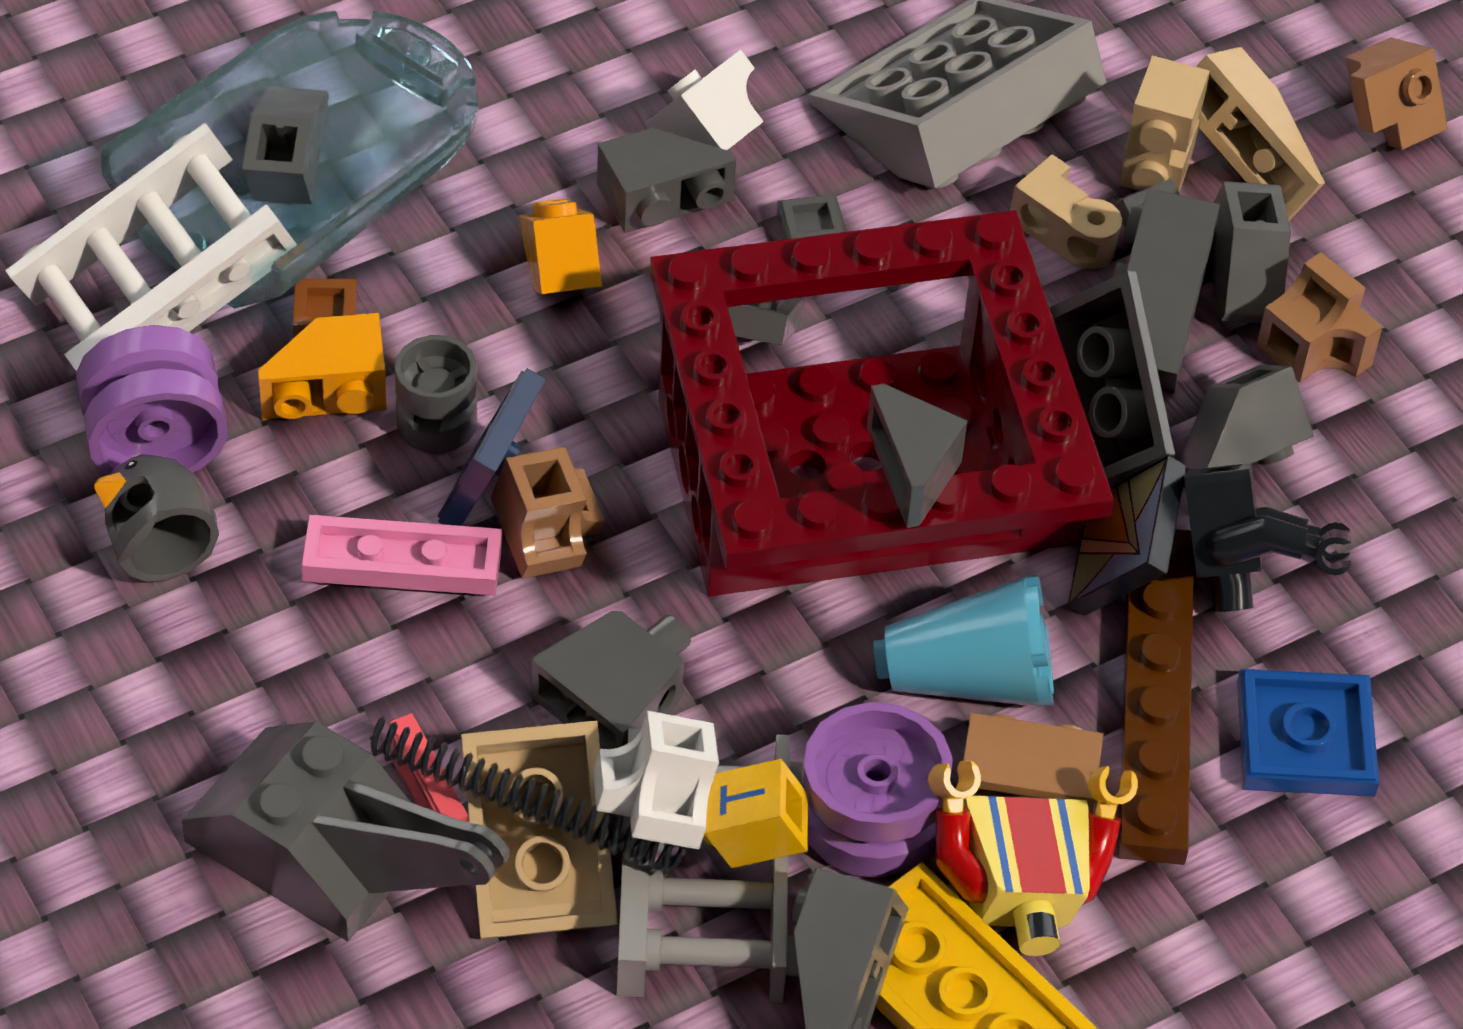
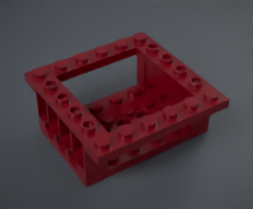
M1017 210L650 257V276L662 319L658 402L708 597L1077 545L1080 543L1084 520L1111 516L1114 498ZM968 276L969 284L961 341L958 346L747 374L745 372L728 307ZM886 384L967 420L962 462L920 526L906 528L882 467L874 471H864L857 465L852 464V461L861 457H870L880 462L867 430L871 386ZM807 465L818 469L822 474L814 479H801L792 473L791 470L798 466Z

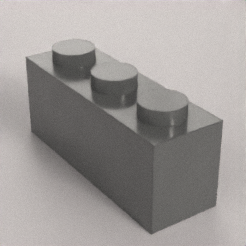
M1148 188L1143 208L1131 206L1123 242L1133 244L1129 263L1117 262L1113 277L1126 271H1136L1161 390L1175 393L1217 225L1220 204Z

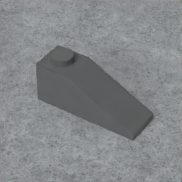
M816 867L810 887L805 885L800 889L793 907L792 923L796 926L794 939L806 1029H868L909 910L895 889Z

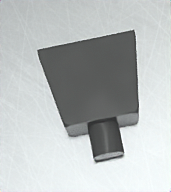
M611 611L542 651L532 659L531 698L563 724L597 720L600 749L622 747L628 744L629 728H642L647 711L669 715L679 703L683 694L684 663L678 655L690 645V635L685 626L672 615H664L649 629L645 630L622 611Z

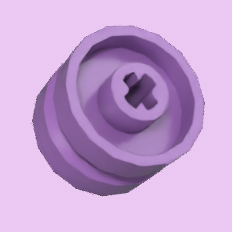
M149 325L130 328L102 339L83 356L76 371L78 393L84 416L90 457L103 473L110 475L115 467L141 454L173 458L193 473L202 469L220 454L228 438L227 419L222 395L219 393L213 353L199 336L178 327Z
M868 702L840 709L821 721L806 743L802 787L808 793V844L826 863L856 876L884 878L909 872L921 862L923 863L931 858L936 851V810L943 807V799L936 796L930 789L928 776L932 768L939 763H948L952 771L953 757L944 735L925 716L896 704Z

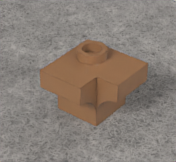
M1390 37L1345 57L1354 108L1357 112L1359 128L1361 130L1371 133L1382 130L1388 146L1403 150L1448 129L1434 48Z
M1320 252L1304 263L1293 285L1282 296L1265 307L1256 347L1279 366H1292L1296 380L1300 383L1313 373L1323 369H1339L1357 377L1372 366L1383 326L1361 309L1365 287Z
M566 447L505 459L490 499L522 579L581 567L587 554L582 537L599 534L605 522L584 468L574 469Z

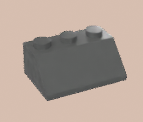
M1136 271L1123 272L1049 307L1109 487L1115 486L1168 455L1175 459V451Z

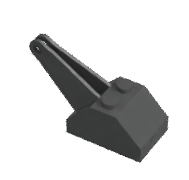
M317 721L266 727L182 819L185 843L347 942L390 892L462 885H485L495 875V868L501 867L510 856L508 846L503 839L488 827L455 819L411 803L370 752Z

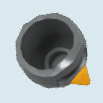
M141 454L118 465L111 471L110 475L98 478L94 484V489L105 507V525L117 561L129 576L145 582H164L192 571L212 554L219 536L215 510L197 476L177 460Z

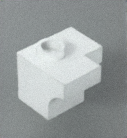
M739 50L703 79L695 69L667 90L674 101L644 124L647 128L654 127L728 150L764 122L751 105L746 91L747 79L755 69L742 50Z
M647 711L642 728L634 740L619 748L599 749L593 768L596 811L629 816L631 833L634 838L699 849L706 830L709 793L719 764L714 723Z

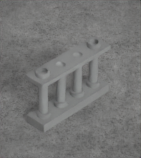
M629 728L628 743L636 738L641 729ZM776 735L774 760L782 759L802 785V762H790V735ZM718 765L716 773L741 768L743 766ZM629 816L624 817V835L630 825ZM632 838L630 851L638 838ZM702 839L700 848L716 849L713 845H708ZM646 840L643 855L647 851L652 841ZM660 842L657 851L658 854H661L666 843ZM636 855L627 861L623 856L617 996L644 997L645 972L659 971L660 964L768 968L769 1003H783L785 976L798 977L799 975L794 935L787 934L788 856L771 860V882L663 877L661 870L651 871L648 861L638 866ZM662 905L771 909L770 941L661 936V929H647L648 911L662 912Z

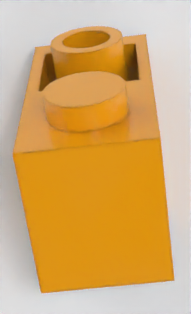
M555 199L532 203L533 214L518 215L520 232L534 291L540 294L602 287L594 213L578 209L576 201L568 202V199Z
M379 313L318 317L258 370L262 420L278 418L297 419L303 416L340 413L360 414L366 411L387 410L385 364Z

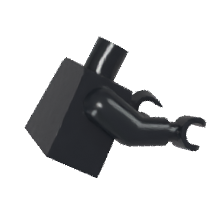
M1252 462L1188 469L1184 479L1197 578L1211 577L1215 612H1230L1254 608L1250 573L1262 571V556L1271 553L1299 560L1302 555L1315 558L1321 570L1335 576L1345 573L1350 568L1351 560L1344 561L1350 556V553L1334 555L1325 550L1331 544L1346 545L1352 543L1351 536L1348 534L1351 531L1344 524L1334 522L1321 528L1309 525V519L1269 507L1257 508Z

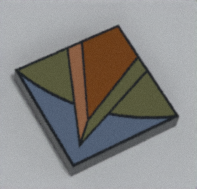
M1168 455L1110 488L1114 498L1111 516L1084 520L1068 607L1085 616L1167 573L1186 465Z

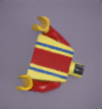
M973 761L959 762L957 768L959 780L955 789L950 781V765L948 763L935 765L929 772L928 783L932 792L943 799V807L936 810V863L938 869L961 897L969 901L971 909L989 926H1010L1016 928L1019 950L1022 954L1026 956H1043L1056 951L1060 947L1058 928L1069 925L1081 906L1094 900L1111 865L1121 824V819L1115 816L1117 805L1124 804L1135 796L1138 789V779L1132 770L1124 771L1120 779V789L1115 796H1112L1106 788L1109 766L1097 768L1091 773L1088 780L1089 792L1097 801L1095 811H1088L1087 800L972 796L977 792L981 784L980 770Z

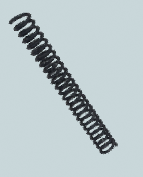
M384 716L378 719L373 734L370 737V747L374 757L383 753L386 762L396 758L399 767L408 763L411 772L421 768V773L424 777L433 774L436 782L446 778L449 788L458 784L461 793L471 789L474 798L484 794L486 803L496 799L499 809L509 804L511 813L513 814L521 810L524 819L534 814L537 824L547 819L549 829L559 825L562 835L572 830L575 840L585 835L587 845L597 841L600 850L610 845L613 856L623 850V856L626 861L636 855L638 866L645 864L647 861L651 871L661 866V872L664 877L670 875L677 867L682 856H685L687 847L680 846L674 859L668 866L674 845L666 844L655 862L660 842L652 841L643 855L646 840L639 838L630 851L633 838L631 823L617 846L624 822L623 815L618 816L610 834L604 841L607 826L612 813L605 812L599 826L591 836L598 813L596 805L592 807L585 823L579 830L582 814L586 806L585 799L579 802L573 817L566 826L568 813L574 799L572 794L567 796L563 807L553 821L555 809L561 795L560 789L554 791L547 808L541 815L544 798L549 788L547 783L542 785L536 800L528 810L530 797L536 784L534 778L529 780L525 792L515 806L523 775L520 773L516 776L509 793L503 800L504 789L511 773L509 768L503 771L498 785L490 795L492 782L498 769L497 763L491 765L486 779L477 791L479 778L486 761L484 757L479 759L474 773L465 785L466 774L473 759L471 752L466 754L459 772L452 780L454 767L461 751L459 747L453 750L447 766L440 774L441 763L448 748L447 742L441 744L434 762L427 770L429 756L435 745L434 737L428 739L422 756L414 765L416 752L423 738L422 732L415 735L410 750L402 760L404 745L410 735L409 726L403 729L397 746L389 755L391 742L397 731L398 724L396 721L391 723L385 740L377 749L378 738L386 722Z

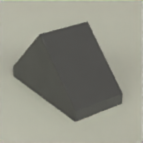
M886 384L871 386L867 430L906 528L920 526L962 462L967 420Z

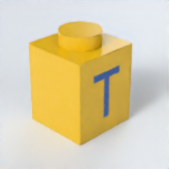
M782 759L715 773L708 798L706 830L703 839L708 845H713L731 868L807 852L808 793Z

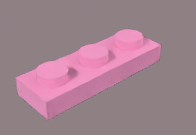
M309 515L301 565L302 581L496 596L502 550V529Z

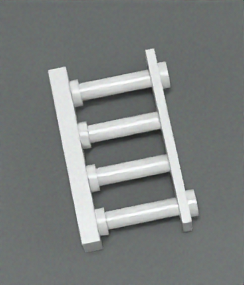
M203 123L190 134L180 137L173 143L170 149L46 241L30 248L19 261L5 270L35 306L47 297H50L80 339L79 344L64 354L76 371L83 356L97 343L125 329L160 325L178 327L190 332L300 250L299 246L267 204L251 215L219 173V170L233 159L206 123ZM197 186L201 188L231 229L230 232L203 252L199 250L169 209L171 205ZM148 222L181 266L180 269L153 289L149 287L119 246L121 242ZM97 260H100L131 303L129 307L102 327L69 282Z

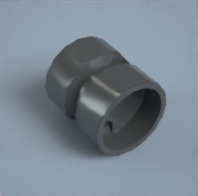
M428 335L416 338L405 345L396 357L397 427L401 437L411 447L423 452L445 453L457 450L469 442L476 432L478 419L476 395L477 362L472 350L462 341L444 335Z

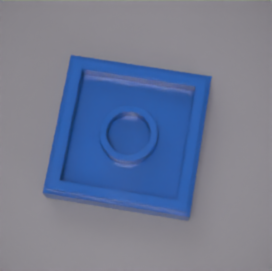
M1240 669L1237 690L1243 790L1376 796L1379 786L1370 675Z

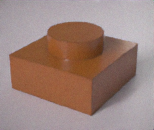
M295 278L293 337H296L318 317L357 315V279Z

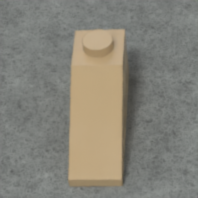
M1238 47L1207 54L1196 66L1210 70L1204 103L1198 120H1200L1199 128L1247 183L1281 186L1288 220L1290 221L1325 184V181L1278 88L1243 48Z

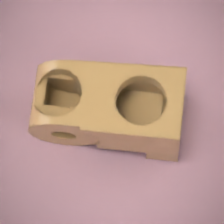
M1052 154L1015 185L1010 211L1017 210L1025 233L1072 264L1084 269L1103 268L1110 264L1115 256L1122 224L1121 214L1113 204L1102 199L1090 198L1087 193L1069 182L1070 166Z

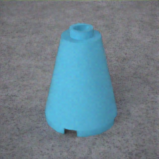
M1024 576L886 625L885 639L874 640L873 643L878 679L889 678L892 690L899 692L1037 707L1054 705L1052 696L1054 694L1048 629L1047 625H1045L1043 614H1040V606H1044L1039 576Z

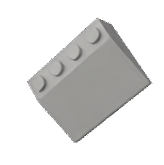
M967 0L808 95L812 106L897 177L934 189L952 184L957 180L958 174L977 162L996 157L1001 152L1003 146L1021 135L1038 131L1043 127L1044 121L1063 109L1073 108L1082 104L1086 100V95L1107 82L1091 20L1007 0Z

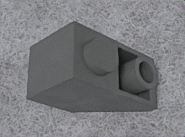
M268 86L251 113L242 167L253 200L300 204L313 203L329 99L328 91Z
M654 127L598 143L597 185L624 233L647 226H656L667 220L703 209H712L720 204L734 200L736 158L731 151Z
M1223 181L1213 202L1220 204L1216 232L1214 233L1208 257L1221 321L1262 323L1265 307L1285 293L1291 229L1281 186Z
M1259 365L1208 388L1179 459V462L1186 465L1185 474L1188 469L1258 462L1259 465L1275 463L1294 454L1293 445L1314 437L1292 366Z

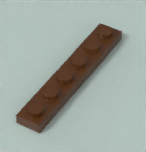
M1175 529L1166 574L1126 594L1121 776L1124 771L1132 770L1138 779V789L1130 801L1120 804L1119 807L1121 824L1118 839V859L1185 865L1189 851L1194 553L1191 530Z

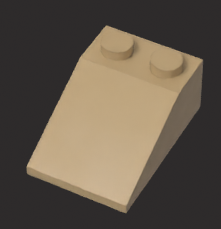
M597 720L461 734L463 758L465 759L466 754L470 752L473 755L466 774V784L474 773L479 759L484 757L486 763L479 778L477 791L486 779L491 765L497 763L498 769L492 782L490 795L498 785L503 771L509 768L511 773L504 789L503 800L509 793L516 776L522 773L523 780L517 793L515 806L525 792L529 780L534 778L536 784L530 797L528 810L536 800L542 785L547 783L549 788L544 798L541 815L547 808L554 791L560 789L561 795L555 809L553 821L563 807L567 796L572 794L574 799L568 813L566 826L573 817L579 802L585 799L586 806L582 814L579 830L582 828L592 807L596 805L593 768L600 749ZM471 789L467 791L469 822L480 824L493 830L503 839L510 851L507 861L501 867L495 868V875L485 885H476L481 940L618 925L610 845L600 850L597 841L587 845L585 835L575 840L572 830L562 835L559 825L549 829L547 819L537 824L534 814L524 819L521 810L512 814L509 804L499 809L496 799L486 803L484 794L474 798ZM598 811L591 836L599 826L605 812ZM607 826V830H606V833H605L604 841L606 840V838H607L608 835H609L608 826Z

